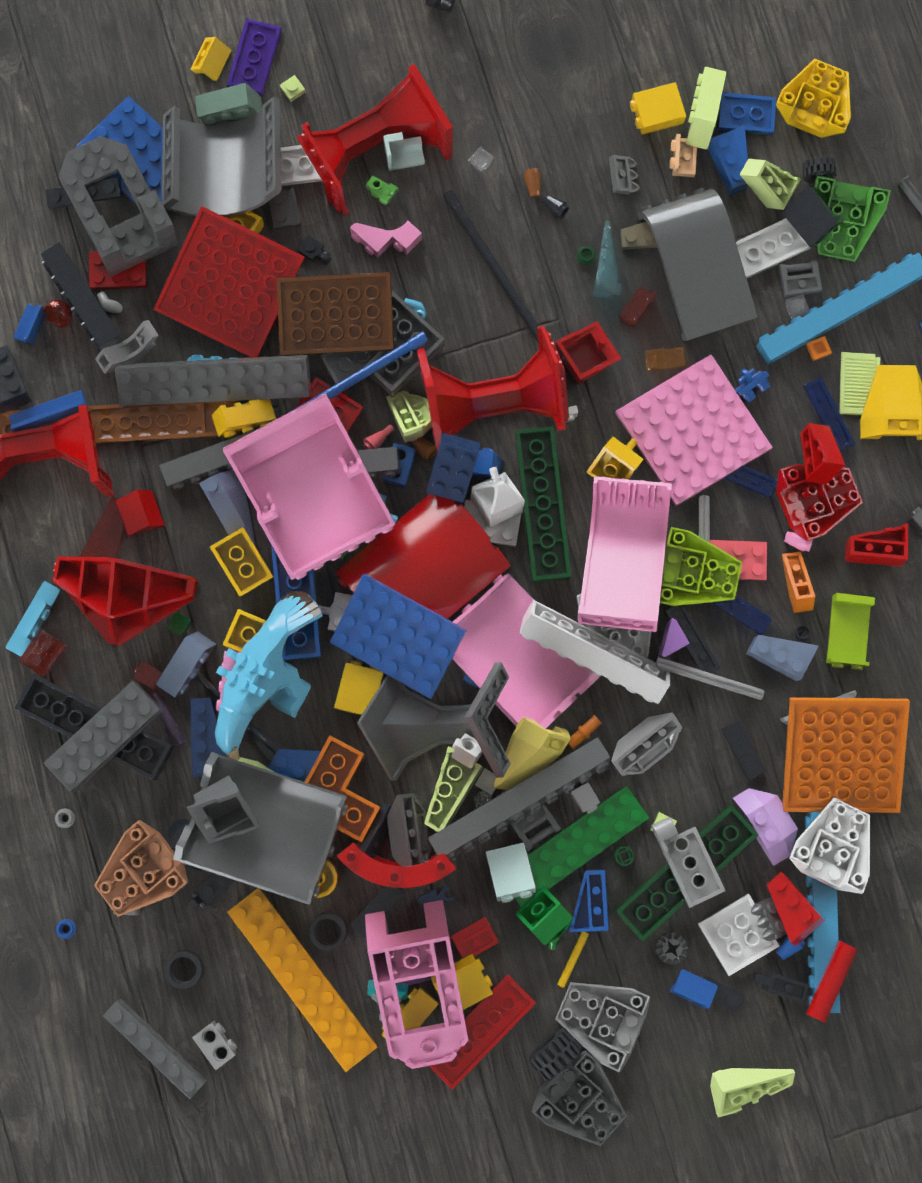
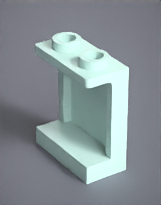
M524 843L486 851L497 901L507 903L515 897L527 898L536 892Z

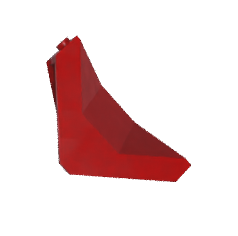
M57 556V562L54 563L53 582L66 591L108 644L118 646L123 645L195 600L198 580L194 577L110 557Z

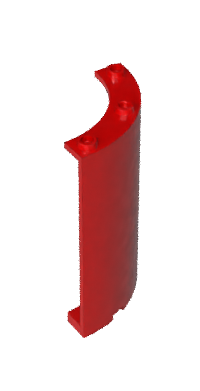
M429 494L396 521L391 531L379 535L339 568L336 573L340 577L337 581L344 589L348 587L353 594L362 575L366 574L448 619L511 565L499 548L494 547L490 541L491 538L462 504L459 506L454 500Z
M358 842L356 845L352 843L337 855L344 865L360 877L370 882L393 888H411L427 885L447 876L456 869L455 864L451 863L443 852L438 856L430 857L427 862L413 866H400L398 862L384 859L378 855L372 859L359 849L362 842Z

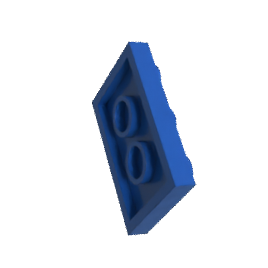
M722 92L718 130L732 131L745 125V133L773 135L776 97Z

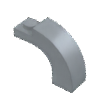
M149 320L143 321L128 339L117 345L103 348L95 360L104 374L115 372V368L118 365L132 364L146 355L156 345L154 341L158 334Z

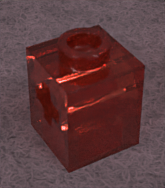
M142 661L141 664L138 663L133 671V678L156 691L158 688L156 683L163 672Z

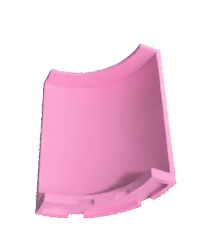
M509 573L504 576L499 575L493 581L495 585L473 605L469 603L462 610L463 614L453 621V623L467 630L453 660L479 688L482 687L494 663L502 662L509 679L495 705L515 726L522 717L535 720L546 729L577 699L575 696L577 693L580 695L584 693L600 676L594 674L591 669L585 666H578L569 658L559 656L556 651L545 649L538 642L524 638L520 634L522 618L534 599Z

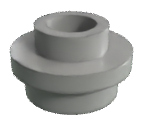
M61 809L55 815V822L61 828H69L75 822V814L70 809ZM64 815L69 817L67 822H64L62 819Z

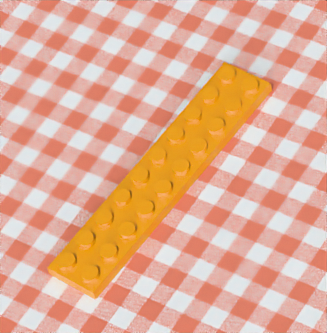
M257 888L227 912L345 1072L378 1047L260 888Z

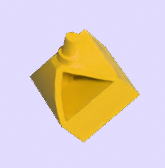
M612 437L591 464L587 473L593 478L607 477L629 480L643 461V458L633 452L638 442L632 438L627 445H624L615 437Z

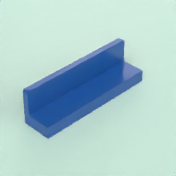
M79 390L9 415L12 424L10 426L11 430L17 432L34 429L78 413V406L87 405L83 391Z

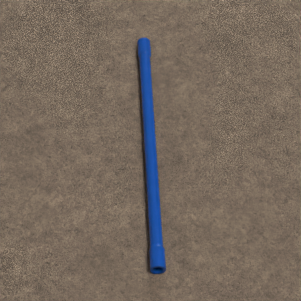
M422 331L406 343L306 403L325 393L329 399L333 398L409 351L415 350L428 342L426 335Z

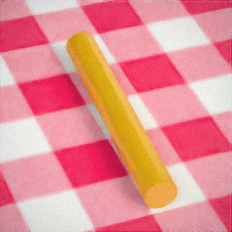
M581 932L557 985L565 987L589 933Z

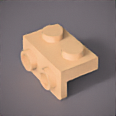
M677 134L675 140L671 141V151H674L673 157L670 159V169H673L672 176L695 177L697 147L686 145L687 138H681V134Z

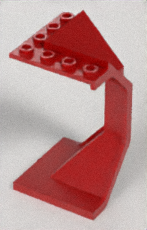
M415 64L408 67L407 77L375 108L333 130L311 132L310 125L307 122L301 125L303 133L296 137L325 185L328 205L333 203L338 213L341 212L343 217L350 214L345 205L343 187L341 186L347 165L352 159L383 143L384 135L402 132L403 139L421 136L422 144L436 146L441 151L445 160L452 158L453 126Z
M545 326L537 327L538 351L517 374L475 383H466L429 365L425 349H417L419 366L427 394L436 451L442 433L454 435L476 419L518 411H527L551 417L554 419L558 431L566 430L565 422L570 417L565 369L555 343L551 339L550 332L547 333Z
M78 406V413L49 426L0 434V481L15 465L60 457L88 471L91 483L106 497L114 496L111 477L99 465L91 412L88 406Z

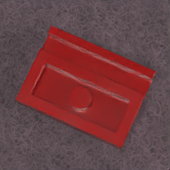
M486 917L451 935L462 958L471 954L476 956L499 943Z

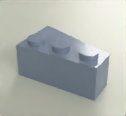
M198 631L186 636L156 685L174 698L180 694L184 695L189 688V682L196 677L199 668L207 660L216 643Z

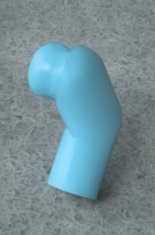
M405 298L404 302L425 319L427 313L423 304Z

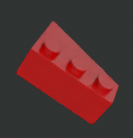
M808 423L800 433L806 481L828 484L845 466V462L830 427Z
M908 524L895 528H886L877 532L872 531L850 536L845 543V562L902 567L908 560Z
M780 872L767 884L791 944L797 946L820 926L825 919L783 872Z

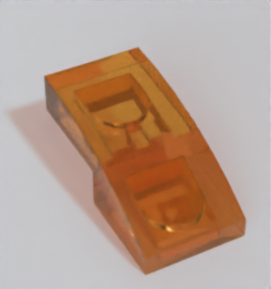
M683 347L645 351L648 370L686 367Z

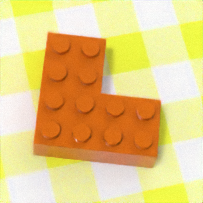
M329 736L305 783L347 796L345 804L348 805L345 816H341L338 830L363 842L381 808L347 789L365 754Z

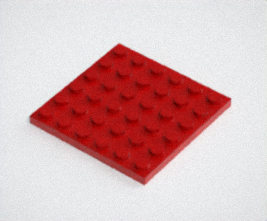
M201 206L153 310L251 358L259 357L278 316L277 279L296 278L305 257Z

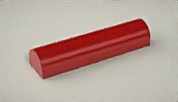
M841 941L837 942L806 1012L807 1015L826 1023L858 949Z

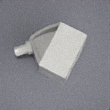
M497 467L489 469L492 478L472 486L470 498L489 528L521 514L525 502L505 472L498 474Z

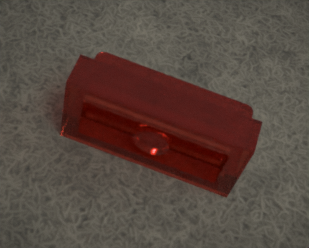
M640 286L619 314V318L634 328L655 299L657 292L654 290L650 293Z

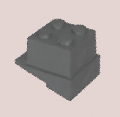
M230 776L194 794L196 804L187 807L208 844L236 834L241 835L260 827L236 783H233Z

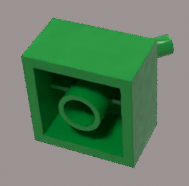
M544 886L515 913L544 946L549 944L548 948L551 950L556 949L557 941H559V938L565 933L573 920L570 913Z

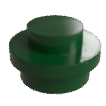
M585 246L578 250L577 260L579 263L590 265L594 262L596 255L591 247Z

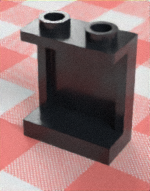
M815 187L804 188L795 201L792 200L786 205V210L782 213L809 247H816L843 222V219L839 215H835L816 193L817 189Z

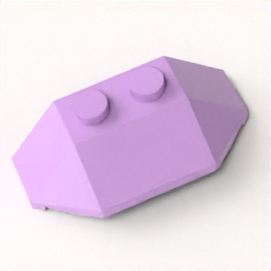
M748 788L733 797L732 799L744 819L759 834L756 839L772 865L774 866L791 855L798 828L789 813L783 811V804L778 795Z

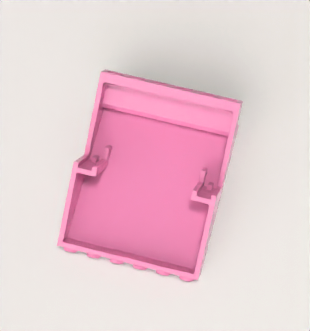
M326 393L223 448L225 456L257 511V519L291 580L303 578L309 570L320 569L326 561L337 560L341 557V553L357 549L359 547L358 544L374 540L376 538L375 535L381 532L385 534L393 529L392 526L395 525L392 516Z

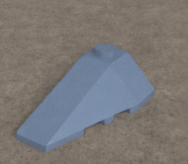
M234 470L215 474L199 483L228 535L244 527L255 544L246 491Z

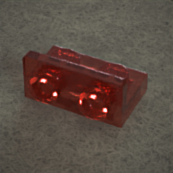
M41 629L18 661L44 677L51 670L56 659L62 655L66 645Z

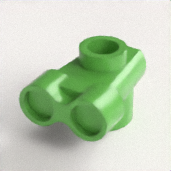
M374 176L366 184V188L370 190L371 195L379 198V202L385 206L390 203L399 189L392 183L389 185Z

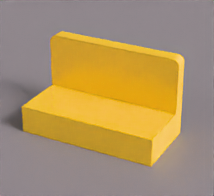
M217 37L205 38L190 70L195 74L204 73L213 81H217L231 53V49Z

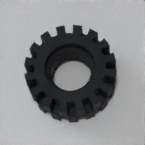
M822 156V158H810V160L803 162V180L807 183H814L817 176L834 179L837 176L835 158Z

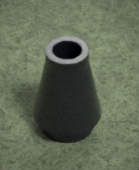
M548 193L541 200V203L546 206L555 218L562 219L569 211L567 202L555 198Z

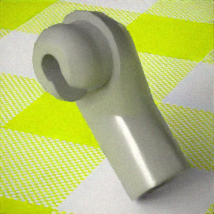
M100 292L97 295L104 311L117 314L122 312V305L117 301L109 300L105 292Z

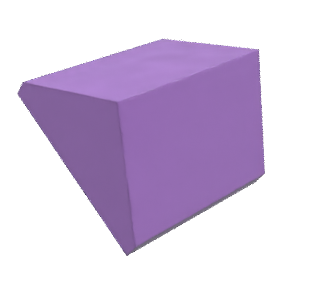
M672 618L666 624L657 659H664L689 644L676 619Z

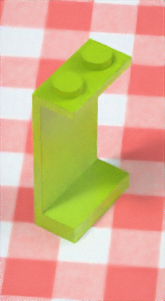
M843 593L832 595L826 663L832 664V667L844 668V665L851 666L852 670H863V668L869 666V662H866L870 608L875 605V597Z

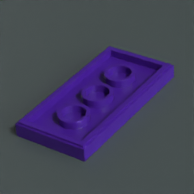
M246 18L226 84L227 88L246 83L263 97L282 27Z

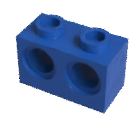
M393 443V447H397L399 453H404L406 457L400 460V476L398 478L384 477L383 481L384 483L406 489L416 449Z

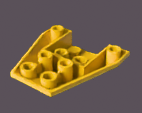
M817 59L810 62L782 89L776 102V106L786 123L820 138L845 133L851 118L849 72Z
M916 365L877 366L860 419V439H880L882 436H917V440H922V381Z

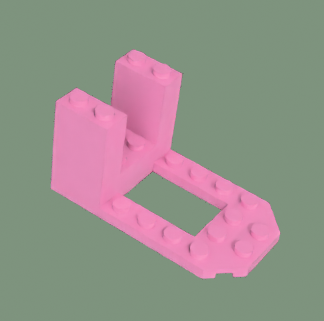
M443 900L423 903L427 928L389 935L384 911L365 915L368 956L388 1053L390 1057L400 1059L405 1062L406 1066L412 1069L450 1062L456 1057V1052L460 1047L464 1046L468 1041ZM435 975L444 1023L405 1030L396 983Z

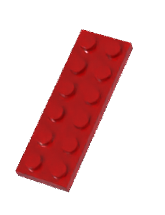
M508 974L492 989L493 994L484 998L464 1018L468 1041L456 1052V1057L450 1062L429 1065L451 1090L536 1004Z

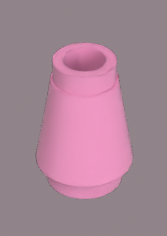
M787 531L784 542L803 552H809L813 539L806 541L797 533Z

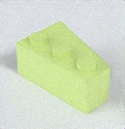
M748 159L740 173V176L766 208L784 210L801 180L799 177L790 175L791 173L781 170L778 166L766 160Z

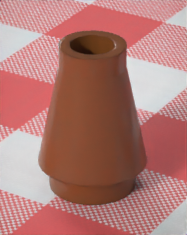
M539 169L525 170L523 178L530 197L541 196V173Z
M423 437L410 441L422 459L430 460L437 452L435 444Z

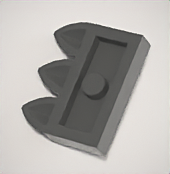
M610 156L613 193L628 195L640 189L639 185L631 181L636 179L638 174L630 169L635 167L637 162L626 156Z
M772 896L753 905L751 913L756 916L761 915L757 921V926L767 928L762 936L764 940L773 941L787 934Z

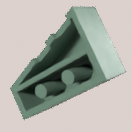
M246 83L195 96L197 117L205 124L242 120L262 110L261 96Z

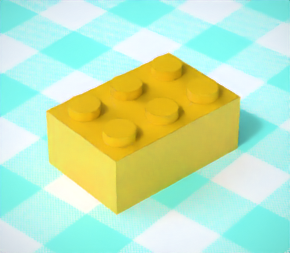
M244 527L210 546L239 596L246 594L274 577Z

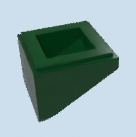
M175 612L166 628L183 638L193 621Z

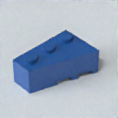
M744 125L711 138L708 146V151L729 196L742 192L748 187V184L740 176L748 161Z

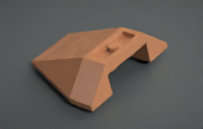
M138 820L124 832L94 886L117 917L173 896L188 883L184 863L173 860L175 852L160 832Z

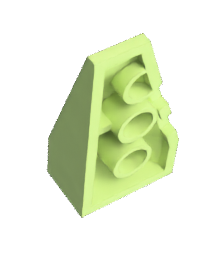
M730 1068L712 1073L710 1087L717 1116L722 1117L742 1110L741 1106L751 1101L753 1104L759 1102L758 1099L765 1094L773 1095L792 1086L795 1071L793 1069Z

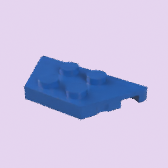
M278 749L268 769L305 782L321 751Z

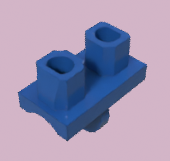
M742 369L740 371L742 377L738 379L741 385L734 390L746 402H751L756 398L752 390L755 386L760 392L770 387L767 380L769 374L767 371H758L756 373L754 369L750 371Z

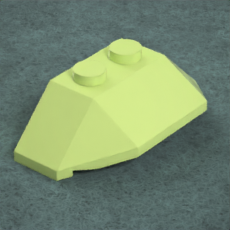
M404 390L398 392L393 398L391 396L386 397L397 427L405 442L414 441L424 436L432 427L427 398L409 394V392Z

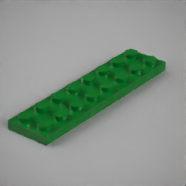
M627 786L599 804L596 810L585 814L527 855L536 892L527 898L515 897L520 907L524 906L543 886L548 890L649 819Z

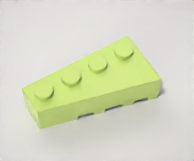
M705 67L703 74L699 73L697 85L700 86H696L694 97L697 99H693L691 110L694 111H691L688 120L691 124L686 145L708 149L717 120L726 77L725 71Z
M449 746L424 822L425 825L437 832L450 825L483 770V767L478 763H475L472 769L452 758L454 749Z

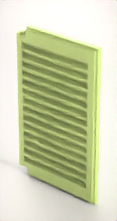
M841 352L839 414L862 415L877 366L880 365V357H875V354Z

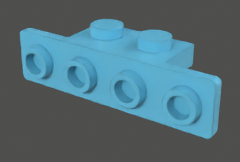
M46 581L42 583L7 643L6 649L21 657L24 656L32 640L40 632V626L43 621L48 618L50 609L61 592L59 588Z

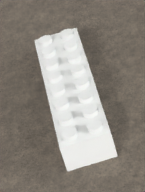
M535 600L532 601L522 618L520 634L524 638L538 642L545 649L556 651L559 656L573 660L580 667L585 666L591 669L598 676L603 675L613 684H620L626 687L631 693L642 695L648 702L659 704L670 686V672L657 668L654 661L582 624H578V622Z

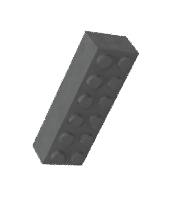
M132 681L52 754L44 764L69 792L75 793L163 710L137 682Z

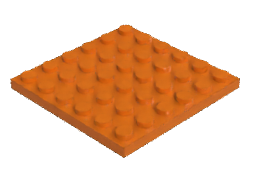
M790 698L782 802L783 811L822 812L830 801L836 798L863 812L900 813L910 701L908 699Z

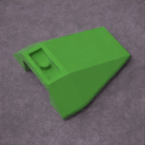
M817 176L814 186L817 189L816 193L835 215H839L843 219V222L817 245L818 255L855 262L886 211L891 190L877 187L869 188Z

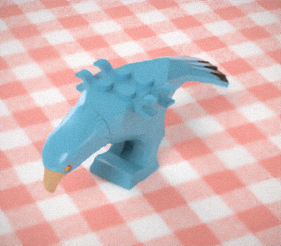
M293 591L285 594L275 605L259 632L244 645L241 653L230 648L227 650L225 655L236 661L232 671L219 666L216 672L227 678V681L223 686L222 703L219 708L215 738L217 745L229 758L240 760L238 749L245 730L253 715L268 699H270L271 705L295 718L311 688L308 682L300 679L297 668L283 661L282 656L283 647L289 635L323 616L321 608L305 592Z

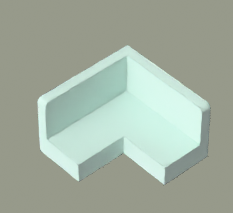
M402 132L384 135V147L389 171L425 164L421 136L403 139Z

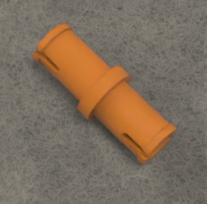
M593 715L582 727L579 726L568 743L571 748L575 750L586 738L589 739L590 734L602 725L601 721Z

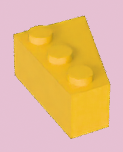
M270 399L251 400L245 404L239 402L235 403L233 407L226 408V405H221L212 414L218 437L225 435V438L235 436L236 432L240 431L243 433L251 432L256 427L261 428L276 420Z

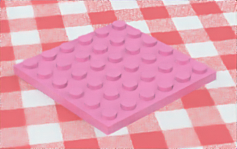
M712 355L697 362L615 412L630 437L638 442L636 446L659 482L672 484L670 499L675 507L773 448Z

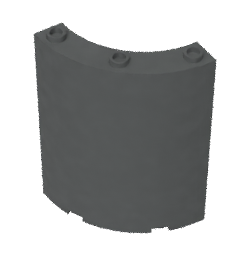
M212 752L205 763L200 783L202 790L230 776L233 783H236L260 827L241 835L236 834L208 844L196 822L191 818L189 826L185 825L176 844L173 860L310 905L313 897H318L321 888L318 884L328 857L332 858L335 846L332 845L341 816H345L348 805L345 804L347 796Z

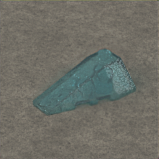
M606 220L592 297L614 301L616 295H620L621 284L618 283L619 273L610 222Z

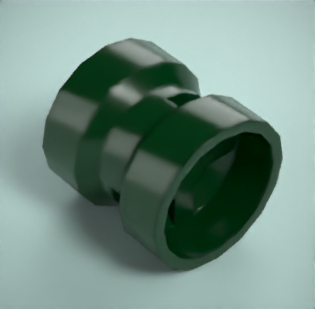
M620 846L613 852V859L618 865L628 866L634 861V852L629 847Z

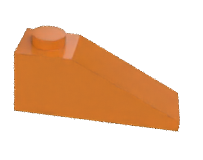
M801 551L782 554L789 598L794 613L813 610L816 596Z

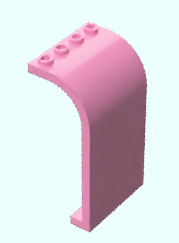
M594 477L592 516L580 607L578 610V624L657 632L672 484Z

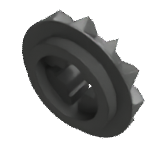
M666 933L657 941L656 952L664 963L674 965L681 963L686 957L688 947L686 940L681 935ZM668 941L673 946L679 944L675 949L677 956L672 952L665 953L669 949Z

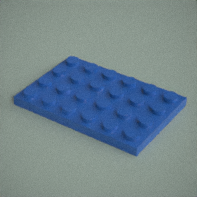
M128 96L76 147L100 136L126 144L150 191L155 190L162 203L163 127ZM119 172L107 177L109 179L119 178L121 191L134 202Z
M363 574L330 643L432 699L467 630L374 578Z

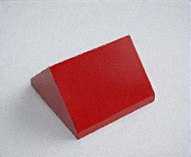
M135 490L115 501L128 537L165 526L152 490Z

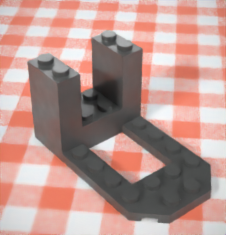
M100 136L66 153L58 177L110 277L178 245L173 224L156 191H150L126 144ZM119 172L141 214L109 229L103 216L99 215L85 187Z

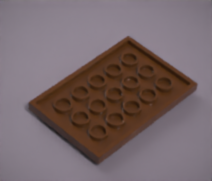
M390 272L277 279L281 356L394 350Z

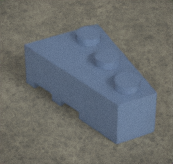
M757 635L751 642L746 655L795 681H799L806 672L818 645Z

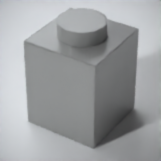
M588 782L570 792L582 813L587 811L589 814L598 808L597 804L600 801Z

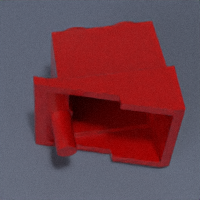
M598 321L557 340L555 343L560 359L577 386L621 360V357Z

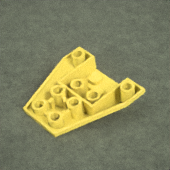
M522 717L516 725L506 750V755L511 764L503 778L495 779L493 786L497 789L508 791L547 768L562 754L571 739L569 732L557 726L553 730L544 729L535 720Z

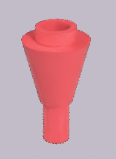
M389 424L384 430L364 438L363 447L365 450L379 449L386 437L394 431L393 426Z

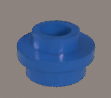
M63 919L56 926V933L62 939H69L76 932V925L70 919ZM65 925H68L70 928L68 933L63 930Z

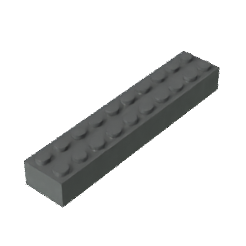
M308 355L120 364L115 368L119 406L309 397L311 394Z
M599 738L592 740L428 838L430 845L437 856L443 852L451 863L457 859L456 856L461 853L465 855L474 849L473 846L479 842L480 844L486 843L494 833L501 834L506 831L510 823L514 822V824L521 822L525 819L524 815L538 812L542 804L555 802L558 799V795L563 792L568 794L575 789L574 786L578 783L585 784L592 779L591 776L595 773L599 775L605 772L610 763L608 752Z

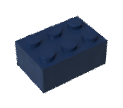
M442 433L426 493L464 503L479 454L480 443Z

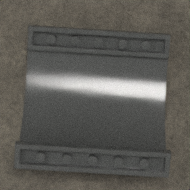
M273 96L262 106L260 112L239 121L223 124H201L181 120L179 108L173 106L163 115L162 205L164 208L180 214L197 216L200 207L203 206L226 217L256 209L278 195L282 189L280 99Z

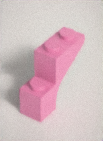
M409 221L395 230H384L359 223H354L350 227L352 239L357 243L361 242L365 246L364 249L371 256L374 254L377 258L392 243H394L393 246L399 252L403 251L407 255L422 240V233Z

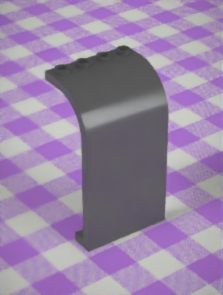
M704 187L694 190V194L687 196L686 193L678 195L676 200L672 202L666 199L658 202L659 206L653 208L652 205L641 207V212L636 213L638 221L646 220L655 237L683 331L681 333L682 341H688L758 318L726 208L715 190L709 189L704 191Z

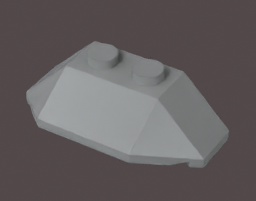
M673 713L647 717L618 740L611 760L622 776L626 774H643L673 750L679 732L682 730L681 724Z

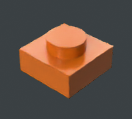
M825 336L806 344L813 362L832 354Z

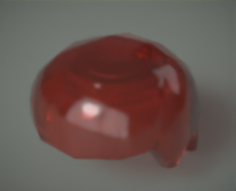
M59 299L49 300L43 312H47L46 320L60 328L67 327L73 315L70 306L65 301Z

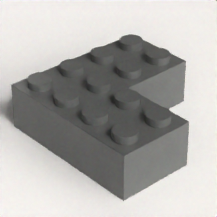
M392 291L394 349L422 331L428 339V342L409 351L369 375L373 381L393 398L420 371L417 349H425L429 362L444 347L445 339ZM392 350L379 351L365 367Z

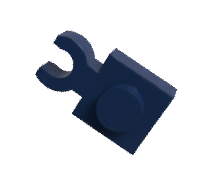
M449 886L443 887L439 894L434 889L418 897L417 899L423 911V903L439 900L449 902L453 900L454 896L449 898L444 896V892L450 889Z

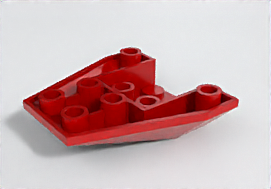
M792 465L780 469L778 472L776 494L789 527L806 541L825 535L863 503L849 468L843 467L828 484L807 482L804 465Z

